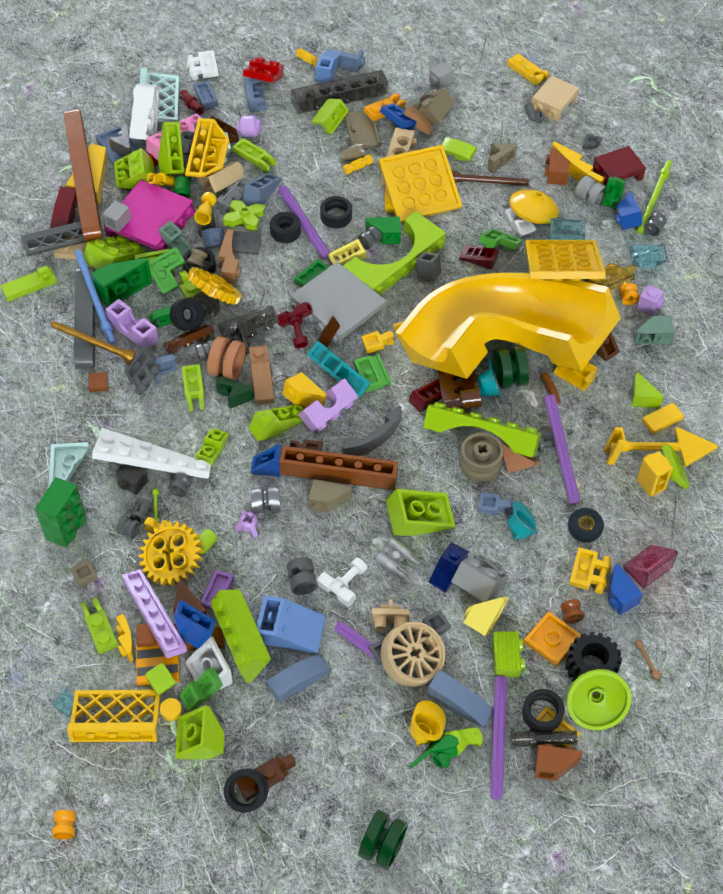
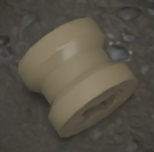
M191 248V255L187 258L186 262L203 268V261L207 258L208 254Z

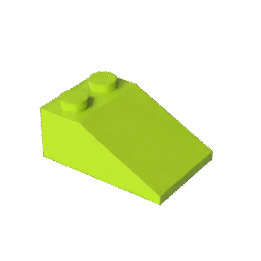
M396 489L386 500L394 535L415 536L450 530L456 527L447 493Z

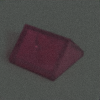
M650 545L624 564L623 568L645 589L673 568L678 552L674 549Z

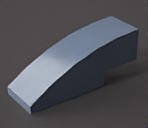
M317 654L289 666L266 681L267 689L280 704L294 693L298 695L331 672V669Z
M441 670L437 672L428 687V694L444 702L446 708L482 728L485 727L494 711L477 694Z

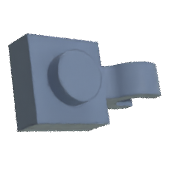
M481 492L478 513L498 515L499 510L504 514L511 515L513 501L500 500V494Z

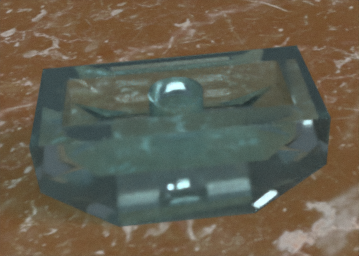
M664 244L629 247L631 262L639 268L657 267L665 263L668 258Z

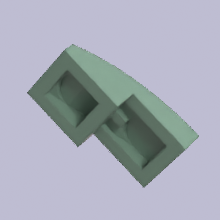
M169 221L158 230L170 249L177 247L182 257L188 250L194 248L181 236L183 232L172 221Z

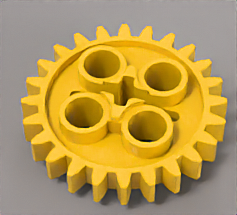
M197 267L190 268L187 274L188 280L196 285L197 288L202 289L205 294L215 299L218 298L222 302L225 301L228 304L237 305L242 294L232 284L227 283L224 278Z
M169 521L167 527L161 523L160 530L154 527V534L147 533L149 540H142L146 545L139 548L144 553L138 555V557L143 560L139 565L145 567L142 571L148 574L147 577L150 580H153L156 584L161 582L163 586L169 583L170 586L174 587L175 581L178 583L182 581V578L189 581L188 574L195 575L193 569L200 568L197 561H203L199 554L204 553V550L199 548L203 543L198 540L200 536L195 533V530L189 528L185 523L181 525L177 521L174 525ZM184 540L183 544L178 546L179 541ZM162 542H165V543H164V546H163L162 548L158 549V548H159V545H160ZM184 559L183 564L178 566V562ZM162 561H165L164 565L161 568H158L159 564Z

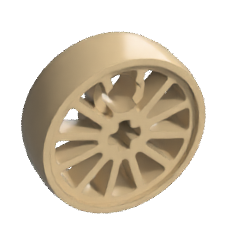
M405 622L393 628L384 638L380 652L381 662L388 676L398 684L408 687L421 686L432 681L437 672L442 670L445 662L444 644L438 633L430 626L421 622ZM412 632L416 634L415 640L413 638ZM401 633H406L407 640L403 637ZM396 638L403 646L395 644L393 642ZM423 643L427 645L428 652L424 650ZM392 649L401 651V653L392 655ZM401 658L402 663L397 667L394 660ZM405 665H408L407 674L401 671ZM421 666L427 672L425 676L423 675ZM414 667L417 674V678L412 677Z

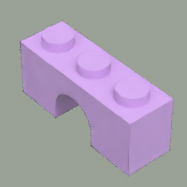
M120 299L105 309L108 322L140 348H143V346L151 348L159 341L157 328L145 318L137 321L132 314L131 308Z
M345 378L325 392L330 400L329 408L323 407L316 400L298 413V416L311 432L316 429L321 431L328 425L326 422L330 418L333 421L341 415L340 410L343 408L347 410L355 404L353 400L358 395Z

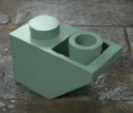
M652 316L637 329L634 344H671L674 334L672 317Z

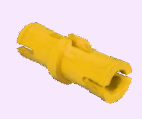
M149 173L146 179L149 184L173 186L175 177L164 173Z

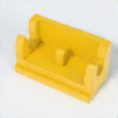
M589 362L582 371L557 365L553 374L585 392L595 380L598 368Z

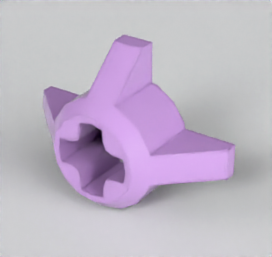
M240 511V522L234 527L236 532L243 530L251 532L254 538L259 537L256 531L258 525L257 516L252 512Z

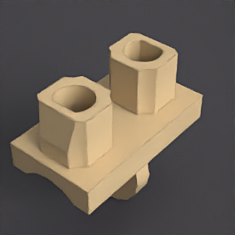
M393 599L388 600V605L380 604V608H372V623H374L376 632L386 631V623L394 624L395 628L402 623L409 622V609H401V605H393Z

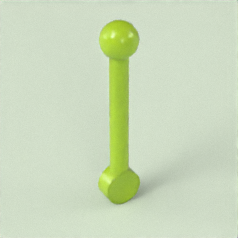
M154 488L152 490L154 495L153 519L160 523L158 518L159 490Z

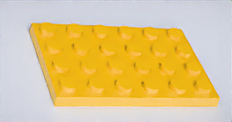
M525 240L530 279L535 281H543L544 279H552L553 281H562L563 279H570L572 281H581L582 279L600 281V279H605L606 271L596 240Z

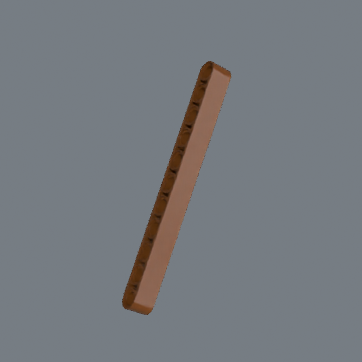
M80 108L64 111L63 115L83 236L85 241L103 238Z

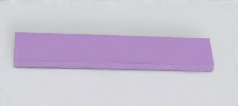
M142 570L123 574L122 581L165 657L170 658L187 652L184 641Z

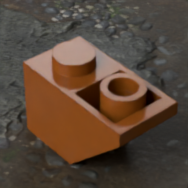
M551 148L550 154H546L545 164H548V166H545L544 176H547V183L567 185L570 161L555 148Z
M552 744L538 745L534 778L558 780L580 763L583 751H577L573 747L558 748Z

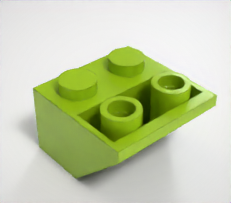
M142 148L114 162L116 186L118 188L133 189L140 180L147 182L146 177L149 173H154L153 159Z

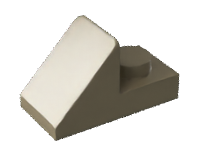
M492 143L491 156L488 160V171L493 174L515 159L517 145Z

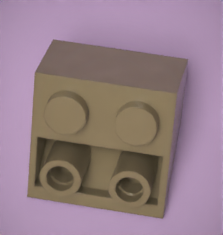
M442 88L440 90L435 89L430 94L422 95L419 98L420 101L414 104L413 107L420 111L433 125L440 122L455 102L446 89Z

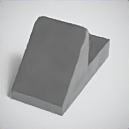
M121 124V132H118L119 137L109 138V143L113 152L125 157L131 154L128 126L127 124Z

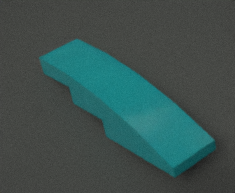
M319 341L315 343L307 354L309 358L340 382L345 378L359 398L371 384Z

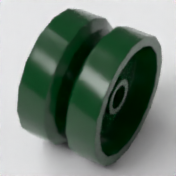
M513 346L510 352L507 348L495 349L494 367L500 389L511 388L513 382L517 387L527 386L529 383V365L524 347Z
M378 809L364 834L358 856L370 861L377 854V866L389 870L403 844L408 822L396 818L389 826L390 814Z

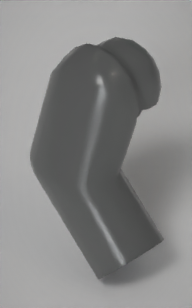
M532 103L524 105L530 120L535 122H542L544 120V113L535 111Z

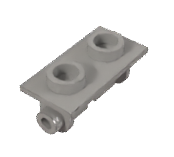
M239 180L234 185H229L225 196L223 194L220 195L216 201L218 205L215 210L220 207L224 214L229 213L232 199L239 201L243 197L244 188L237 186Z

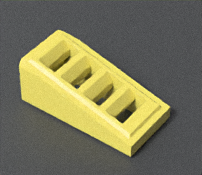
M359 239L328 254L332 264L337 262L335 257H338L340 259L338 263L342 266L354 257L360 260L368 258Z

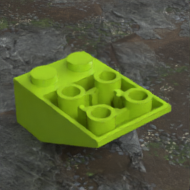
M122 235L87 242L83 256L86 264L99 269L107 264L135 260L134 255L144 254L146 250L141 248L138 243L131 242Z

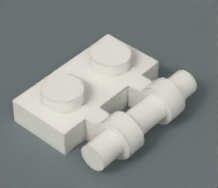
M213 50L198 52V57H193V55L187 57V65L190 68L189 75L192 77V80H198L199 74H202L203 78L219 76Z

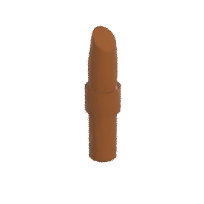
M547 372L542 373L541 378L546 385L548 393L555 395L556 402L560 403L561 400L556 386L551 381Z

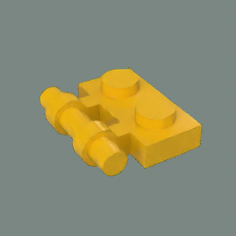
M578 547L569 585L589 590L591 583L596 586L595 592L597 594H603L604 588L607 587L608 583L606 579L607 574L611 570V557L604 556L603 560H598V552ZM594 568L599 569V576L593 575Z

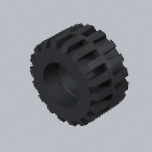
M590 632L588 636L584 633L581 634L580 638L576 637L570 645L565 665L566 670H568V677H573L572 682L582 674L596 669H606L618 674L622 657H620L621 651L617 649L618 645L616 642L612 643V638L609 636L605 638L602 633L595 635L594 632ZM588 655L596 656L602 660L604 666L600 668L591 667L584 662L583 657Z

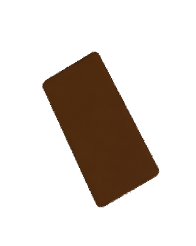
M332 316L318 339L325 347L329 346L340 327L334 316Z

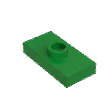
M317 259L294 278V283L299 287H303L328 269L329 266Z

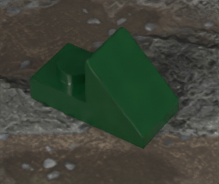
M218 376L216 380L217 393L228 396L229 409L254 399V387L252 385Z

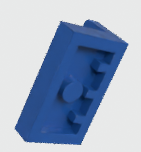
M394 103L381 107L380 112L387 119L394 122L397 127L414 130L417 121L404 115V110Z

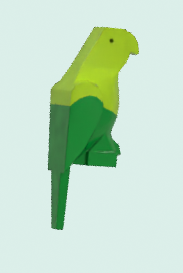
M478 727L444 732L440 740L431 743L409 767L413 768L430 754V758L437 767L441 769L444 767L448 768L450 759L460 755L468 745L476 744L479 747L482 744V733Z

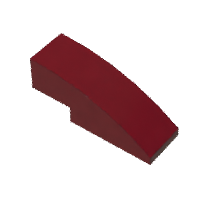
M60 186L54 205L50 229L73 223L76 216L75 208L78 203L75 188Z

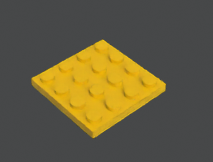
M443 144L378 160L395 217H400V223L404 222L415 211L427 217L462 208L463 205Z

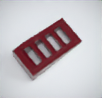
M466 245L460 255V260L492 270L498 259L499 250Z
M439 379L412 391L409 402L419 412L426 410L429 405L435 404V402L442 399Z

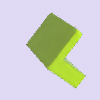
M328 99L311 122L315 125H321L327 134L332 135L349 110L341 99Z

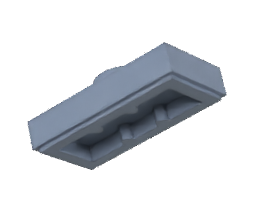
M209 81L193 84L195 93L205 109L219 105Z

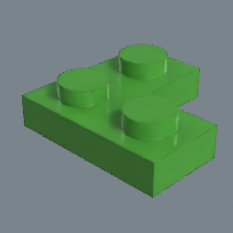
M491 228L480 235L478 242L483 243L487 248H495L501 244L504 248L513 251L521 247L523 240Z
M177 247L149 262L150 273L163 295L179 287L171 271L186 262Z

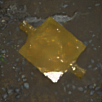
M611 263L604 267L606 271L605 279H600V281L585 279V282L609 287L611 291L635 280L633 272L636 271V266L632 264L622 268Z

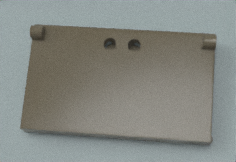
M348 112L344 118L351 145L362 143L363 148L381 147L376 122L372 121L364 112Z

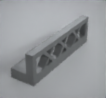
M81 221L21 236V245L23 250L26 251L27 256L88 241H85L84 237L79 235L83 233ZM73 236V238L69 241L64 240L65 238Z

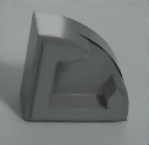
M586 134L582 149L596 148L602 142V137Z

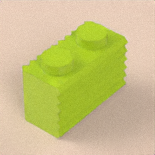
M518 631L493 632L492 650L495 678L497 675L506 676L507 678L520 677L521 672L525 670V659L520 656V651H523V639H519Z

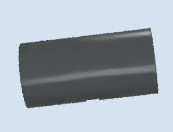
M191 131L181 132L184 168H187L195 134Z

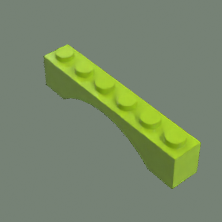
M435 402V404L428 406L423 428L440 433L459 426L479 427L499 436L509 445L514 453L532 458L537 455L542 435L534 427L526 426V428H521L515 422L508 421L503 423L500 422L499 418L491 416L489 419L484 418L481 413L471 412L469 414L464 412L462 408H447L446 404Z

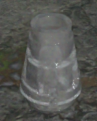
M273 364L270 367L272 386L277 390H283L285 380L289 377L279 364Z

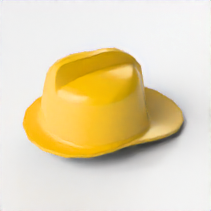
M423 700L416 705L409 726V733L416 740V746L420 744L428 745L440 740L446 724L444 711L436 703L429 700Z

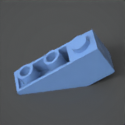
M328 49L319 57L315 66L316 82L332 83L341 61L340 55L342 51Z

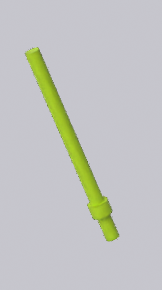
M666 160L664 167L659 172V179L642 217L643 225L638 226L637 229L639 234H643L644 225L649 220L665 179L669 177L672 165L671 160Z

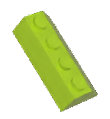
M219 590L210 602L241 675L247 683H251L271 660L241 590Z

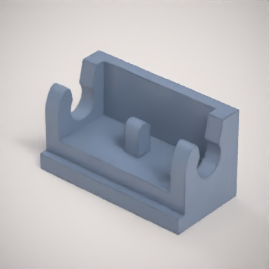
M244 78L249 112L267 110L262 85H253L261 81L254 78Z

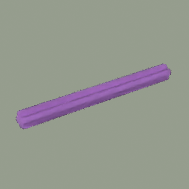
M285 185L280 186L279 193L291 212L299 217L302 229L321 258L328 257L330 251L288 187Z
M553 394L547 395L544 400L568 501L571 505L580 502V497L556 397Z
M501 675L496 676L490 795L491 799L501 800L503 797L507 677Z

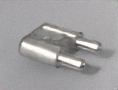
M394 537L390 538L374 558L377 563L389 572L398 574L404 580L409 577V574L400 568L405 560L408 559L416 566L421 563V560L411 553L412 550Z

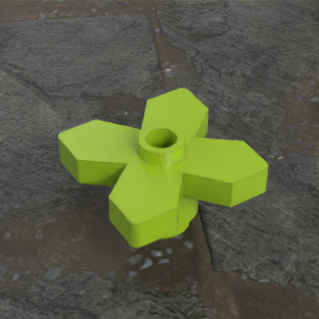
M232 200L230 213L225 214L223 225L230 227L244 226L248 230L256 231L259 226L258 218L264 216L265 205L256 203L246 207L243 201Z

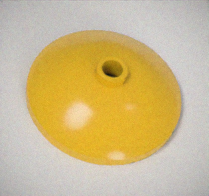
M522 189L516 191L509 200L512 211L520 218L532 223L549 224L554 222L559 214V208L555 201L547 194L538 190Z

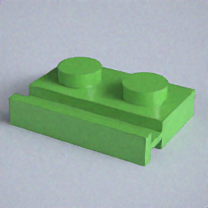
M379 353L373 357L370 355L353 360L356 371L371 383L365 393L383 388L385 385L391 386V380Z

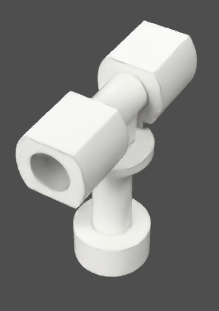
M357 557L350 563L351 569L342 578L336 577L334 579L326 572H323L317 578L319 587L327 593L330 591L335 593L337 600L347 607H350L356 600V594L348 589V583L356 574L362 575L367 570V565L364 561Z

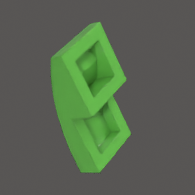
M207 668L197 681L189 682L179 695L187 711L191 712L211 698L223 686V683L214 668Z

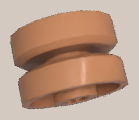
M218 336L214 340L209 352L207 373L217 378L223 375V378L236 381L244 365L246 344L237 340L230 342L229 338Z

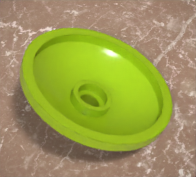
M596 669L582 674L572 683L567 693L566 704L570 716L578 725L589 730H605L617 725L624 719L630 709L632 697L628 684L619 674L606 669Z

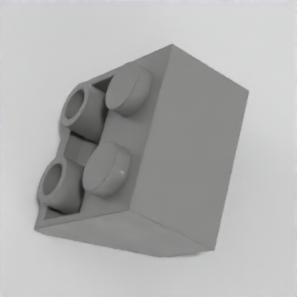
M473 555L461 561L451 582L485 602L493 599L509 575L505 573L502 567L498 565L493 566L488 563L484 556Z

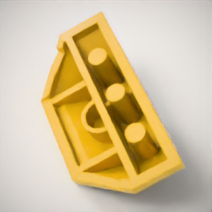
M198 118L185 176L203 178L223 169L229 138L215 119Z

